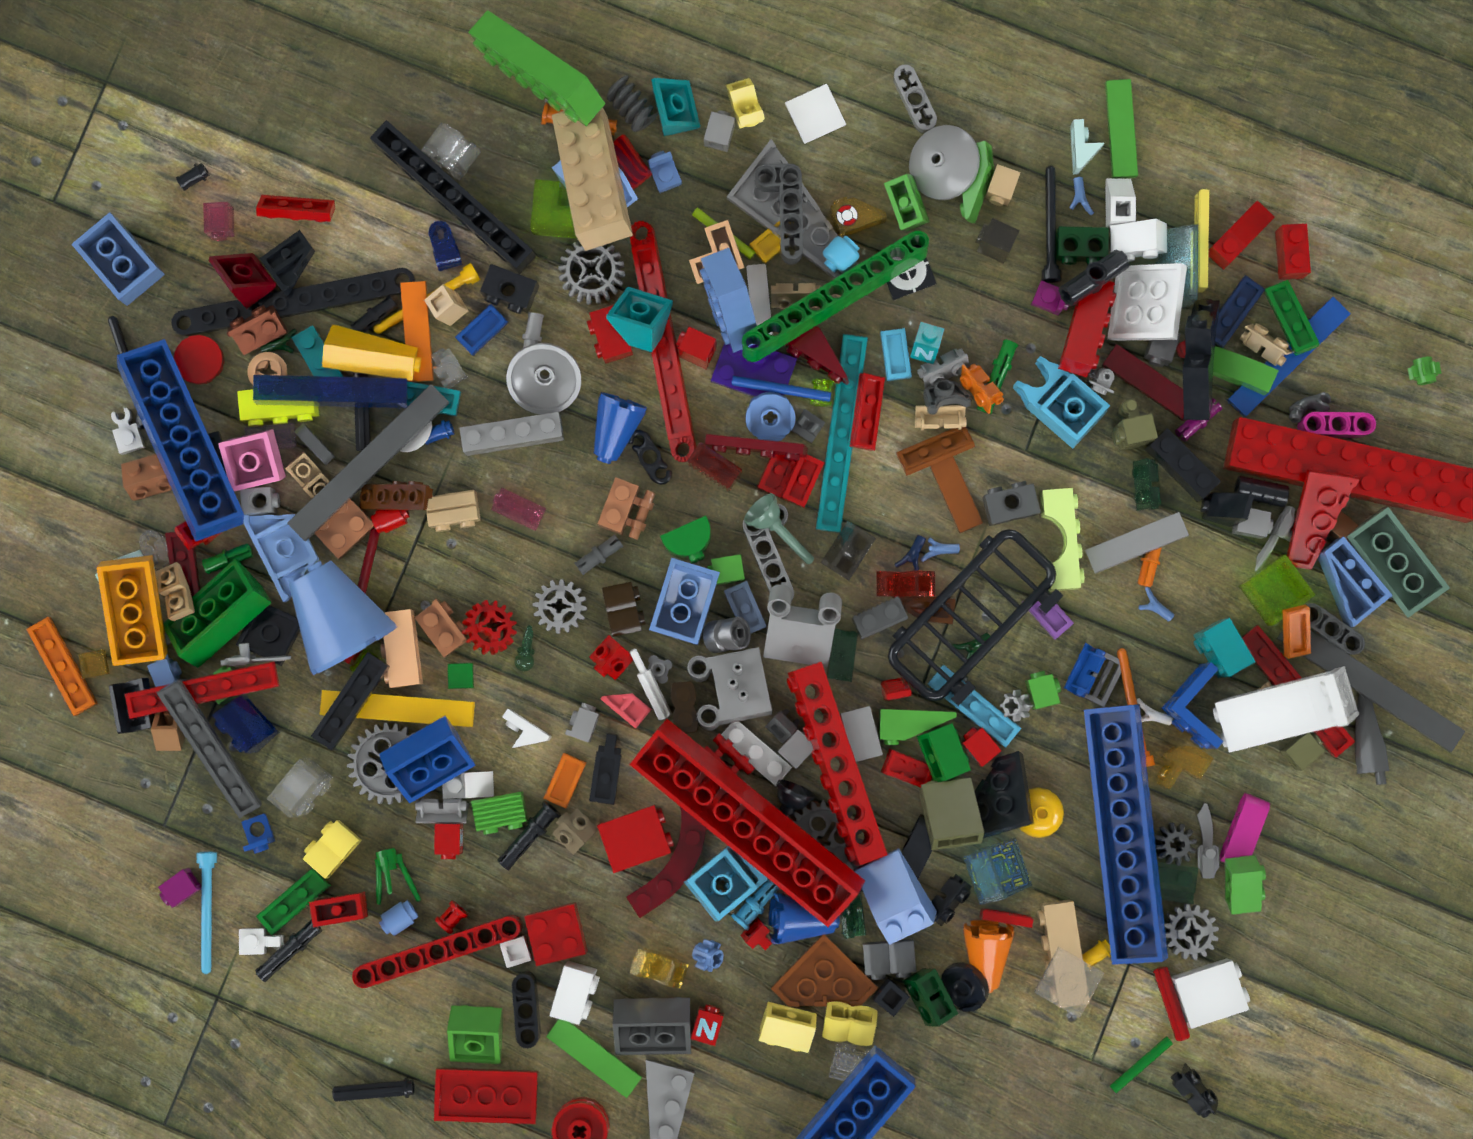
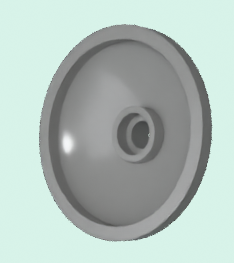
M952 125L938 126L924 133L914 145L909 160L910 175L914 176L918 190L924 195L937 200L952 199L964 193L974 182L980 166V154L975 140L965 130ZM940 155V161L935 163L936 157Z
M535 343L522 348L514 355L507 369L506 382L510 395L518 405L532 413L547 414L560 412L574 402L581 387V371L575 358L564 348L551 343ZM547 370L550 374L544 376L541 374V371Z

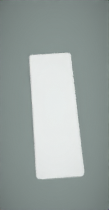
M766 264L746 266L749 298L757 326L771 318Z

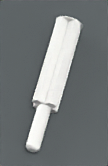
M632 649L630 654L639 670L637 677L658 720H663L669 717L672 712L651 669L645 668L637 649Z

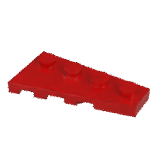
M1307 469L1285 560L1286 566L1312 570L1326 543L1330 530L1335 527L1338 515L1350 499L1349 495L1353 487H1356L1360 480L1358 476Z

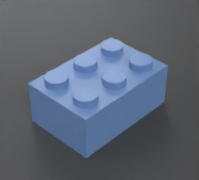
M110 212L72 243V246L116 298L127 306L165 275L119 219Z

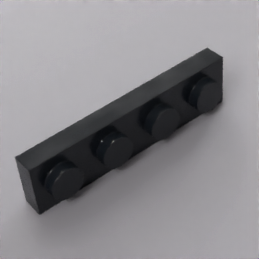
M367 652L311 737L331 751H334L390 666L370 652Z

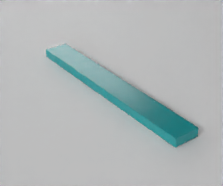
M843 334L839 362L848 377L849 384L846 385L843 382H840V384L836 383L816 530L841 532L852 447L849 446L859 374L863 373L868 337Z

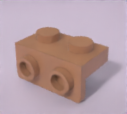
M156 454L121 464L123 487L133 501L172 490Z

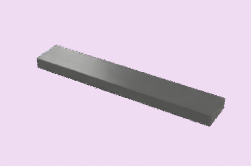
M178 679L160 689L157 695L237 816L241 818L262 805L260 799L182 680Z

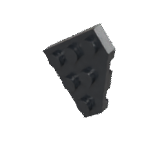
M1020 751L997 757L992 763V770L986 779H982L974 791L984 829L983 838L1034 824L1024 758Z

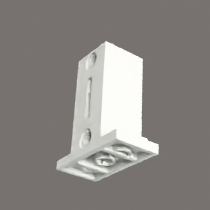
M1345 666L1335 668L1332 671L1224 698L1216 702V708H1213L1215 720L1217 723L1220 722L1223 732L1220 733V737L1224 741L1222 744L1224 747H1228L1229 752L1333 726H1345L1350 724L1359 715Z

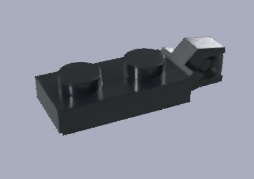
M607 733L605 746L599 745L598 751H596L589 799L591 802L615 804L622 758V748H616L617 734Z

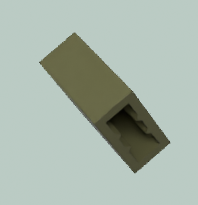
M956 777L950 781H929L921 785L920 800L932 850L982 843L984 829L971 778Z

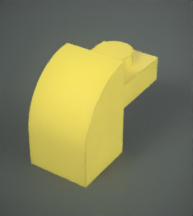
M750 78L727 84V91L739 129L752 127L763 122L765 119L763 110L758 103L754 84Z

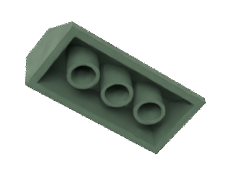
M1383 507L1346 536L1361 558L1393 595L1391 597L1407 618L1450 589L1389 507Z

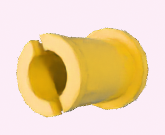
M1106 939L1103 941L1098 940V944L1082 954L1083 961L1089 969L1105 957H1111L1110 945Z

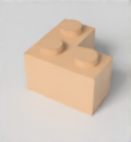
M728 220L704 228L712 252L689 260L697 284L703 283L699 270L703 269L701 258L726 248H730L739 270L745 268Z

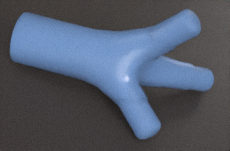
M1076 177L1073 179L1075 197L1069 208L1073 210L1080 202L1089 215H1093L1094 212L1090 208L1085 195L1083 177Z
M929 538L928 542L932 544V546H929L930 551L920 559L924 562L928 558L940 554H959L960 546L959 544H941Z
M1145 587L1150 602L1149 604L1139 605V610L1153 611L1168 622L1171 621L1175 614L1156 599L1150 587Z

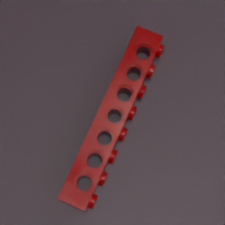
M822 661L789 672L787 684L790 691L795 694L797 700L795 703L796 711L800 717H803L805 737L812 743L814 749L812 751V758L815 764L820 767L822 773L820 781L823 788L828 790L830 796L828 804L831 812L836 814L838 820L836 824L837 831L841 838L844 837L847 846L845 854L848 861L852 862L853 865H863L887 856L888 854ZM808 685L812 686L815 690L813 699L806 695V687ZM816 709L823 713L821 723L814 719ZM825 733L831 737V745L829 747H826L822 742V737ZM834 757L840 763L837 771H834L830 766V762ZM842 781L848 786V791L845 795L839 792V784ZM850 806H853L856 810V816L852 820L847 815V809ZM858 830H861L864 834V841L861 844L855 839Z

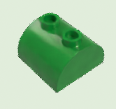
M704 516L665 533L660 538L664 547L671 555L679 559L690 560L691 564L705 559L703 553L711 541L710 524L707 516Z

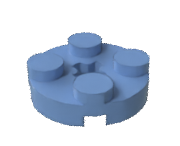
M765 392L751 399L746 409L747 428L760 440L781 441L795 425L793 405L786 396L779 393ZM769 411L777 415V418L773 419V423H768L767 419H763V416L767 415Z

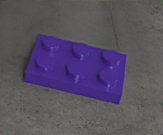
M724 344L711 382L756 397L768 391L733 386V375L789 385L797 358L774 351L759 361L750 362L743 357L742 350L733 353L730 344ZM754 344V345H752V346H749V348H757V347H758V345H756V344Z

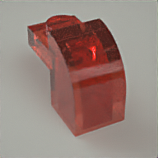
M935 571L876 572L877 597L921 598L935 596Z

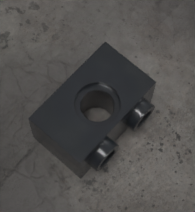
M490 264L480 292L485 297L484 300L497 306L499 303L508 305V310L521 314L522 311L526 313L530 311L539 285L536 280ZM513 286L515 287V292L511 296H504L503 289L505 287Z

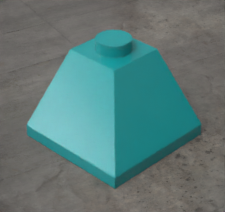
M627 287L608 312L607 320L628 345L652 352L662 339L673 300Z

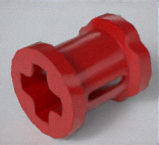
M453 900L449 903L448 909L440 917L437 916L435 918L436 923L449 934L454 932L453 928L462 918L468 917L467 912Z

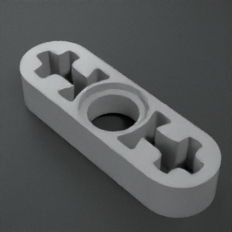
M900 65L894 72L893 82L916 130L926 133L930 129L935 128L937 116L914 68L910 65ZM901 72H904L905 75L910 74L908 79L910 88L906 92H904L907 89L905 80H899ZM912 93H918L922 98V102L918 105H912L908 101V96ZM926 106L923 109L925 118H931L929 126H926L925 123H919L922 118L919 110Z

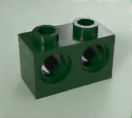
M1059 226L1056 230V261H1062L1063 265H1075L1077 262H1086V265H1089L1092 262H1098L1108 255L1109 227ZM1067 241L1072 242L1075 246V251H1067L1063 243ZM1088 243H1097L1100 247V251H1091L1088 247Z
M922 968L911 975V977L903 980L925 1026L939 1027L958 1015L935 968Z

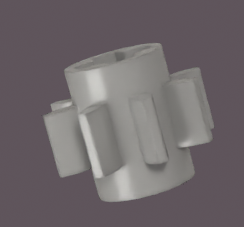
M1013 690V694H1004L1006 699L1000 704L1005 712L1004 717L1013 716V721H1020L1021 717H1030L1028 712L1031 707H1034L1029 700L1030 694L1021 695V690Z

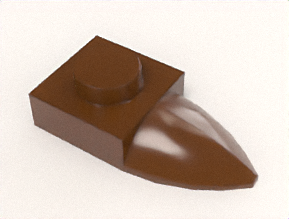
M936 597L914 599L905 604L904 608L917 618ZM948 599L945 604L955 612L956 599ZM941 607L928 622L953 625L954 618Z

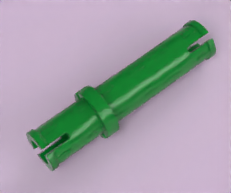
M1004 339L997 359L993 360L992 365L994 367L989 377L990 381L987 384L993 382L1000 391L1007 372L1011 371L1012 365L1010 364L1018 347L1017 343ZM995 403L991 405L990 414H992L993 412L992 410L994 408ZM977 407L978 410L987 413L983 407Z

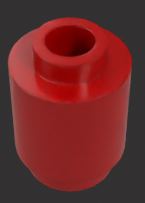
M376 510L375 514L371 515V520L379 534L382 532L388 533L408 524L407 518L410 517L408 510Z

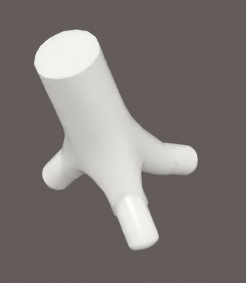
M1140 698L1137 699V703L1140 704V707L1145 712V715L1141 717L1142 722L1156 721L1171 725L1173 717L1158 712L1143 703Z

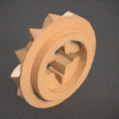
M263 352L256 355L250 361L247 371L251 384L257 389L280 387L284 385V381L288 376L287 364L279 355L272 352ZM270 363L271 369L277 374L269 375V379L266 380V375L258 370H266Z

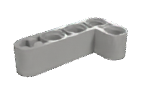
M779 504L780 511L784 514L781 522L784 526L787 522L788 511L785 506ZM743 520V531L769 593L772 588L770 583H777L784 578L785 582H781V584L791 589L793 600L794 589L770 535L771 531L767 528L751 532ZM760 542H766L770 545L771 550L768 554L761 555L757 552L756 546ZM770 565L778 566L780 569L779 576L770 578L766 574L767 567Z

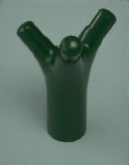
M292 329L285 336L264 344L260 347L262 353L275 350H285L293 353L294 349L287 346L286 343L295 335L297 330Z
M986 632L980 637L986 641L990 635ZM976 639L962 644H952L956 649H965L968 652L967 659L981 646Z

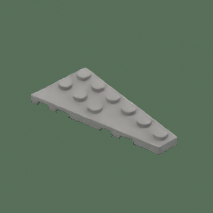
M771 139L727 195V200L780 238V225L777 228L774 226L780 221L779 192H761L757 189L754 182L755 170L760 165L788 164ZM765 173L760 175L759 180L763 183H768L772 180V177ZM788 173L784 176V179L787 182H794L797 177L793 173ZM802 183V256L835 279L843 273L839 270L833 273L824 264L826 258L823 256V251L838 235ZM792 197L784 201L788 207H793L798 203ZM788 222L784 227L792 232L797 230L798 225L795 222H791V224ZM789 240V246L793 249L794 240ZM856 261L850 269L857 266L858 262Z

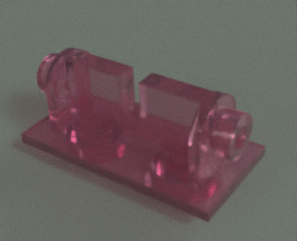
M501 488L499 494L496 493L493 499L494 504L491 508L492 511L534 531L537 530L546 511V508L504 488Z

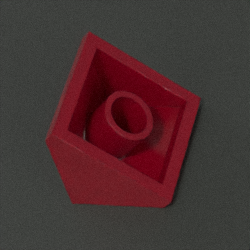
M254 253L209 256L208 261L232 294L246 309L272 291L276 286V283Z

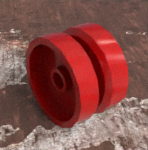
M587 1097L573 1098L564 1103L557 1112L551 1129L552 1139H607L610 1129L609 1116L604 1107L596 1100ZM577 1126H585L586 1128L584 1131H580L577 1129Z

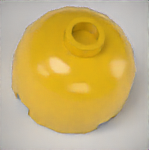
M1031 788L1029 789L1034 824L1019 829L1031 837L1042 838L1050 836L1058 830L1063 822L1064 810L1062 802L1049 789Z

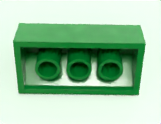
M234 559L192 597L195 612L176 621L167 619L163 623L164 629L178 656L199 668L272 602L263 586L237 559Z

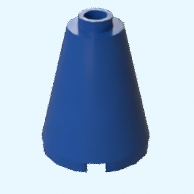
M600 393L593 452L598 456V461L611 464L612 460H618L646 414L647 407L628 399H621L613 394Z
M774 893L773 895L776 899L771 898L768 926L773 927L774 934H769L773 944H783L834 933L835 928H839L840 915L827 927L789 895Z

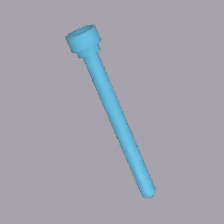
M197 852L196 863H199V868H202L201 971L204 974H208L211 972L212 868H215V863H217V852Z

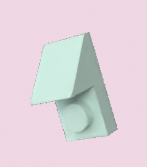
M1074 119L1070 126L1073 174H1079L1104 145V143H1085L1088 142L1089 131L1088 127H1084V119Z

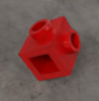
M610 635L589 656L596 663L593 668L604 678L608 674L614 680L633 661L631 654Z

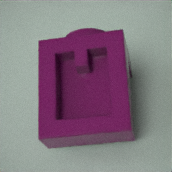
M1040 281L1031 303L1032 306L1057 316L1062 312V309L1067 311L1069 304L1066 305L1061 299L1058 291L1059 287Z

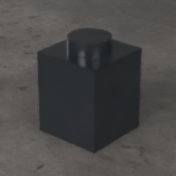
M888 977L872 998L894 1017L910 996Z

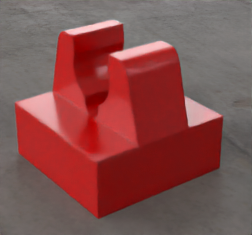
M757 917L749 925L750 929L748 931L745 930L741 937L752 949L759 944L766 951L772 944L766 936L770 930Z

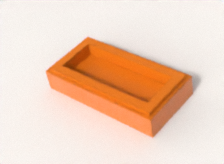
M1307 605L1283 610L1284 656L1288 659L1311 654L1310 607Z
M563 753L543 799L567 809L587 762Z

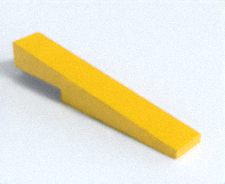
M322 690L320 715L327 713L341 691ZM371 694L356 718L431 724L446 716L453 726L473 727L475 702Z

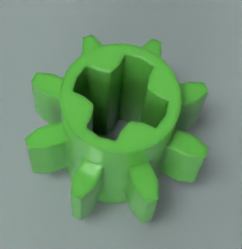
M1430 356L1413 360V366L1408 368L1409 379L1417 381V385L1436 382V376L1442 374L1440 363L1432 361Z

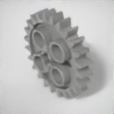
M385 723L382 730L376 724L374 725V733L370 729H365L366 738L357 736L360 745H351L356 750V753L348 754V757L354 759V763L347 765L349 768H354V772L348 776L357 778L353 787L362 786L360 795L369 792V801L377 796L378 804H382L384 798H386L389 805L393 803L395 797L400 803L403 802L402 793L397 787L394 788L389 785V777L385 773L382 762L370 757L369 752L380 757L379 754L381 752H379L377 747L379 741L382 739L386 740L390 748L411 736L408 735L409 727H404L400 731V725L395 723L391 730L390 724ZM370 762H374L377 766V773L374 776H370L366 772V766Z

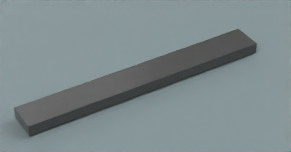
M431 384L287 524L304 541H307L449 404V401Z
M1283 630L1281 631V633H1280V634L1278 635V637L1276 638L1277 640H1279V641L1282 642V643H1283ZM1310 630L1311 654L1303 655V657L1326 672L1345 666L1350 686L1353 690L1451 753L1466 732L1465 730Z

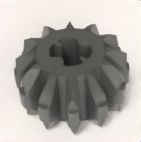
M1173 822L1169 823V831L1164 826H1161L1160 831L1163 836L1155 834V839L1160 840V844H1156V849H1162L1157 857L1159 859L1166 857L1165 863L1169 865L1174 860L1175 864L1180 866L1182 858L1189 862L1191 859L1187 853H1196V849L1190 848V844L1197 843V839H1189L1193 831L1188 829L1184 832L1185 825L1181 823L1177 826V829ZM1173 838L1180 841V846H1176L1177 850L1170 847V842H1174Z

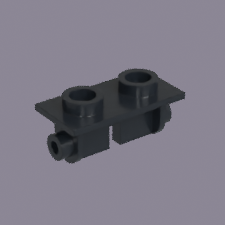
M957 874L954 877L950 876L940 890L947 895L945 900L936 895L931 901L937 911V917L934 921L941 927L944 923L947 924L955 915L954 910L959 903H964L971 893L969 890L972 886Z
M1185 1063L1181 1074L1177 1071L1170 1077L1173 1080V1086L1183 1097L1189 1093L1193 1094V1096L1187 1099V1102L1198 1116L1201 1115L1203 1118H1206L1211 1112L1216 1114L1218 1099L1211 1089L1207 1090L1201 1082L1202 1080L1195 1069H1190Z

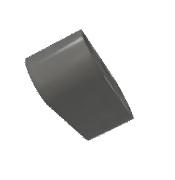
M1315 603L1304 604L1310 607V610L1313 612L1310 630L1348 655H1356L1363 651L1365 640L1361 634ZM1327 623L1332 624L1334 627L1332 636L1327 635L1325 632ZM1348 637L1352 638L1355 642V647L1352 651L1346 647Z

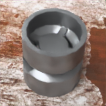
M734 617L708 622L703 630V639L707 649L712 653L741 650L749 645L751 632L744 618Z

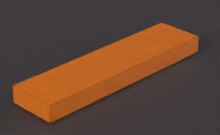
M426 281L400 283L405 344L417 347V357H421L420 371L415 372L413 380H408V382L434 381L429 309L424 301L428 297Z
M46 617L27 628L28 634L73 716H77L98 704L51 617Z

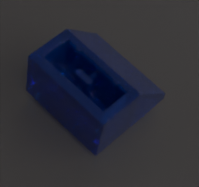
M240 695L212 715L216 719L215 726L223 734L227 732L232 737V745L241 753L243 751L245 753L259 752L280 733L245 695Z

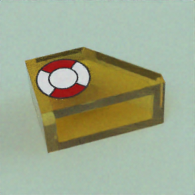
M847 197L837 199L830 206L829 211L838 236L842 238L845 235L850 236L883 224L887 219L885 211L856 198L847 200Z

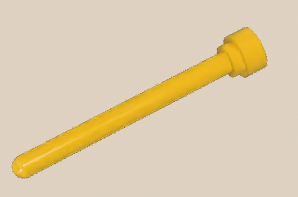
M469 263L459 272V276L445 283L444 286L455 290L465 283L467 285L472 283L473 285L480 281L481 278L472 263ZM401 309L381 321L379 325L376 324L373 328L374 332L380 334L403 320V310Z

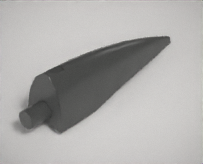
M1359 693L1357 703L1359 715L1355 721V761L1357 774L1375 773L1376 785L1387 784L1385 771H1389L1387 750L1375 715L1373 702Z

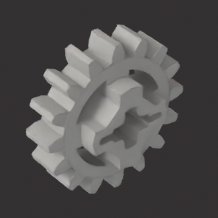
M560 579L559 585H556L552 580L550 581V588L544 585L541 586L544 591L543 594H535L539 598V602L533 603V606L537 607L539 611H536L534 616H541L542 619L538 623L539 625L547 623L546 630L549 632L555 627L557 634H560L561 628H564L569 633L571 625L578 628L579 625L576 621L578 619H585L581 615V611L588 610L587 607L582 606V602L587 599L586 597H579L582 591L580 588L573 590V582L565 586L563 579ZM556 591V596L550 601H546L547 596ZM566 591L574 596L576 603L568 601ZM559 600H562L563 604L571 608L562 609L561 613H558L557 609L549 605H557ZM544 610L551 611L554 615V622L547 618ZM570 612L575 613L569 621L564 623L565 617Z
M1184 904L1183 911L1175 907L1176 914H1167L1170 922L1164 923L1165 927L1168 928V932H1165L1166 938L1170 939L1167 941V947L1174 946L1172 953L1177 955L1181 952V958L1187 959L1190 954L1192 959L1197 960V953L1206 957L1205 949L1214 950L1211 941H1218L1219 939L1213 935V932L1219 930V927L1212 926V923L1216 920L1215 917L1207 918L1209 911L1203 909L1200 912V906L1196 904L1192 910L1189 904ZM1194 915L1200 917L1205 925L1196 923ZM1182 918L1180 925L1175 928L1177 922ZM1190 927L1195 929V932L1191 933V937L1186 935V931H1189ZM1203 936H1206L1202 944L1199 945V942L1203 938ZM1176 939H1183L1187 948L1182 947Z

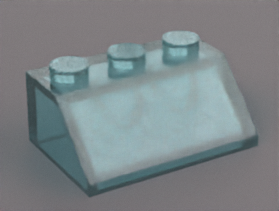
M1198 225L1167 229V253L1158 254V262H1155V264L1182 263L1187 266L1181 309H1188L1198 299Z

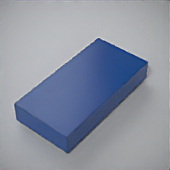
M490 304L455 338L474 356L509 322Z

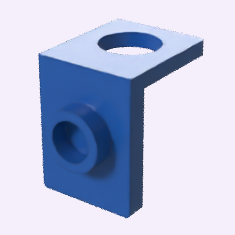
M266 813L242 821V826L249 845L243 847L244 852L253 850L254 854L269 849L268 844L275 842ZM255 822H261L265 828L264 833L259 837L251 833V825Z

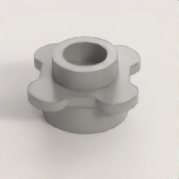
M655 655L651 656L648 659V669H651L654 678L659 683H666L668 681V671L672 668L671 661H663ZM657 667H660V672L656 671Z

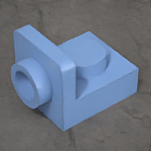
M660 151L653 154L651 159L648 160V166L653 174L652 176L659 193L682 185L671 152L665 153Z

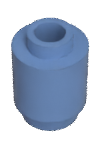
M407 900L404 903L399 902L381 914L382 920L379 924L387 935L391 933L395 936L415 923L414 920L419 916Z

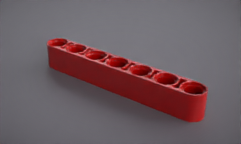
M507 915L366 962L353 971L352 980L357 987L368 988L514 939L522 931V921L516 915ZM510 920L516 924L517 929L515 933L510 934L505 931L504 923ZM486 928L491 931V941L486 942L481 939L480 931ZM458 937L467 939V949L462 950L457 947L456 939ZM434 945L443 947V957L438 958L433 955L432 947ZM410 953H416L419 956L420 962L417 966L409 963L408 956ZM386 961H392L395 964L396 970L393 974L385 971L384 964ZM362 969L370 971L371 980L369 982L361 979L360 972Z

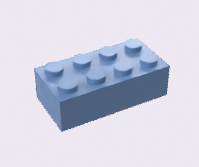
M726 248L701 258L703 269L699 270L704 282L714 321L721 330L720 333L724 344H730L734 353L742 350L743 335L756 327L757 324L747 286L730 248Z

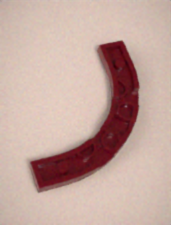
M681 807L680 836L671 859L656 877L626 896L639 918L664 903L681 888L696 866L701 854L706 827Z

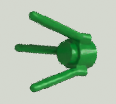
M395 848L376 852L377 859L374 860L376 866V903L378 905L381 904L382 872L385 875L387 893L389 895L392 894L390 870L397 869L396 864L399 865L415 900L419 902L421 898L406 869L402 854H396Z

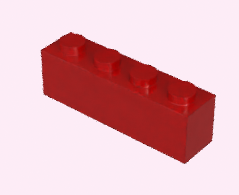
M1107 282L1099 292L1090 294L1076 303L1058 369L1086 378L1091 369H1096L1100 358L1099 355H1096L1098 348H1102L1105 340V334H1102L1103 327L1107 328L1111 314L1107 313L1109 307H1113L1117 293L1113 292L1115 282Z

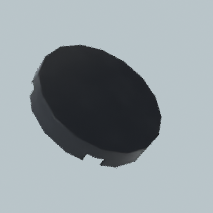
M964 962L954 963L948 966L942 973L941 980L953 1004L960 1007L958 1010L973 1012L982 1007L988 998L989 987L986 978L977 968Z

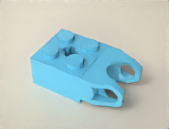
M1040 356L1035 364L1045 378V385L1036 388L1017 380L1013 385V389L1021 397L1025 407L1073 449L1106 414L1110 405L1076 375L1058 369V364L1049 362ZM1075 409L1077 412L1076 414H1072L1069 411Z
M727 846L686 879L684 883L716 922L756 891L768 878ZM717 879L719 881H725V884L723 886L725 889L724 892H722V890L716 889L715 886L717 885Z

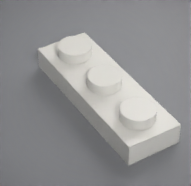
M739 721L731 723L721 734L726 740L729 738L734 743L732 746L742 756L745 754L750 759L748 762L775 786H777V781L779 779L782 780L792 768Z

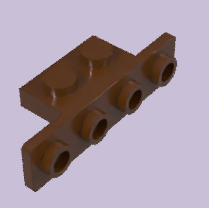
M392 481V484H365L360 493L359 507L365 510H427L428 499H432L433 489H430L429 485L417 481H408V484L401 481Z

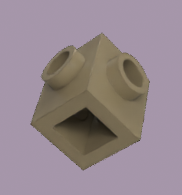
M577 808L572 814L569 815L566 812L556 822L559 827L552 834L574 855L598 831V828Z

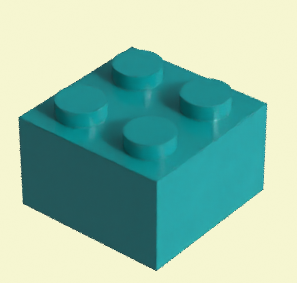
M1230 618L1218 620L1193 635L1195 638L1193 643L1200 654L1204 653L1208 660L1207 663L1211 662L1218 668L1213 676L1216 675L1218 678L1230 677L1256 662Z

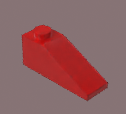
M1257 200L1208 250V256L1224 270L1275 216Z

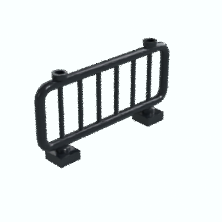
M1003 530L994 538L988 535L980 543L979 546L982 550L907 629L901 626L892 636L895 641L888 651L890 665L924 698L938 701L945 698L951 692L954 695L951 700L959 706L976 689L969 680L965 684L962 682L967 674L1037 601L1041 603L1038 610L1046 615L1063 597L1057 589L1052 593L1049 591L1056 580L1055 566L1016 530ZM1011 539L1015 541L1045 569L1046 577L1038 586L997 549L1005 540ZM992 553L996 554L1034 590L1021 604L1017 603L980 568ZM975 571L1016 608L1003 623L962 586ZM958 589L999 626L986 641L945 604ZM941 607L981 644L969 659L962 655L927 622ZM923 626L927 627L964 662L951 678L910 640ZM906 643L947 681L939 690H930L900 662L898 652Z

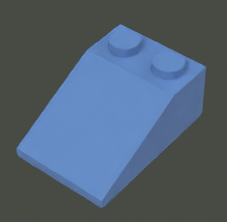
M671 558L649 630L699 645L720 572Z
M899 848L888 853L887 856L873 860L855 869V872L865 880L862 890L874 919L889 945L934 924L937 911Z

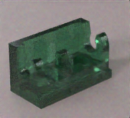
M835 628L827 679L852 682L858 637L856 631H845Z

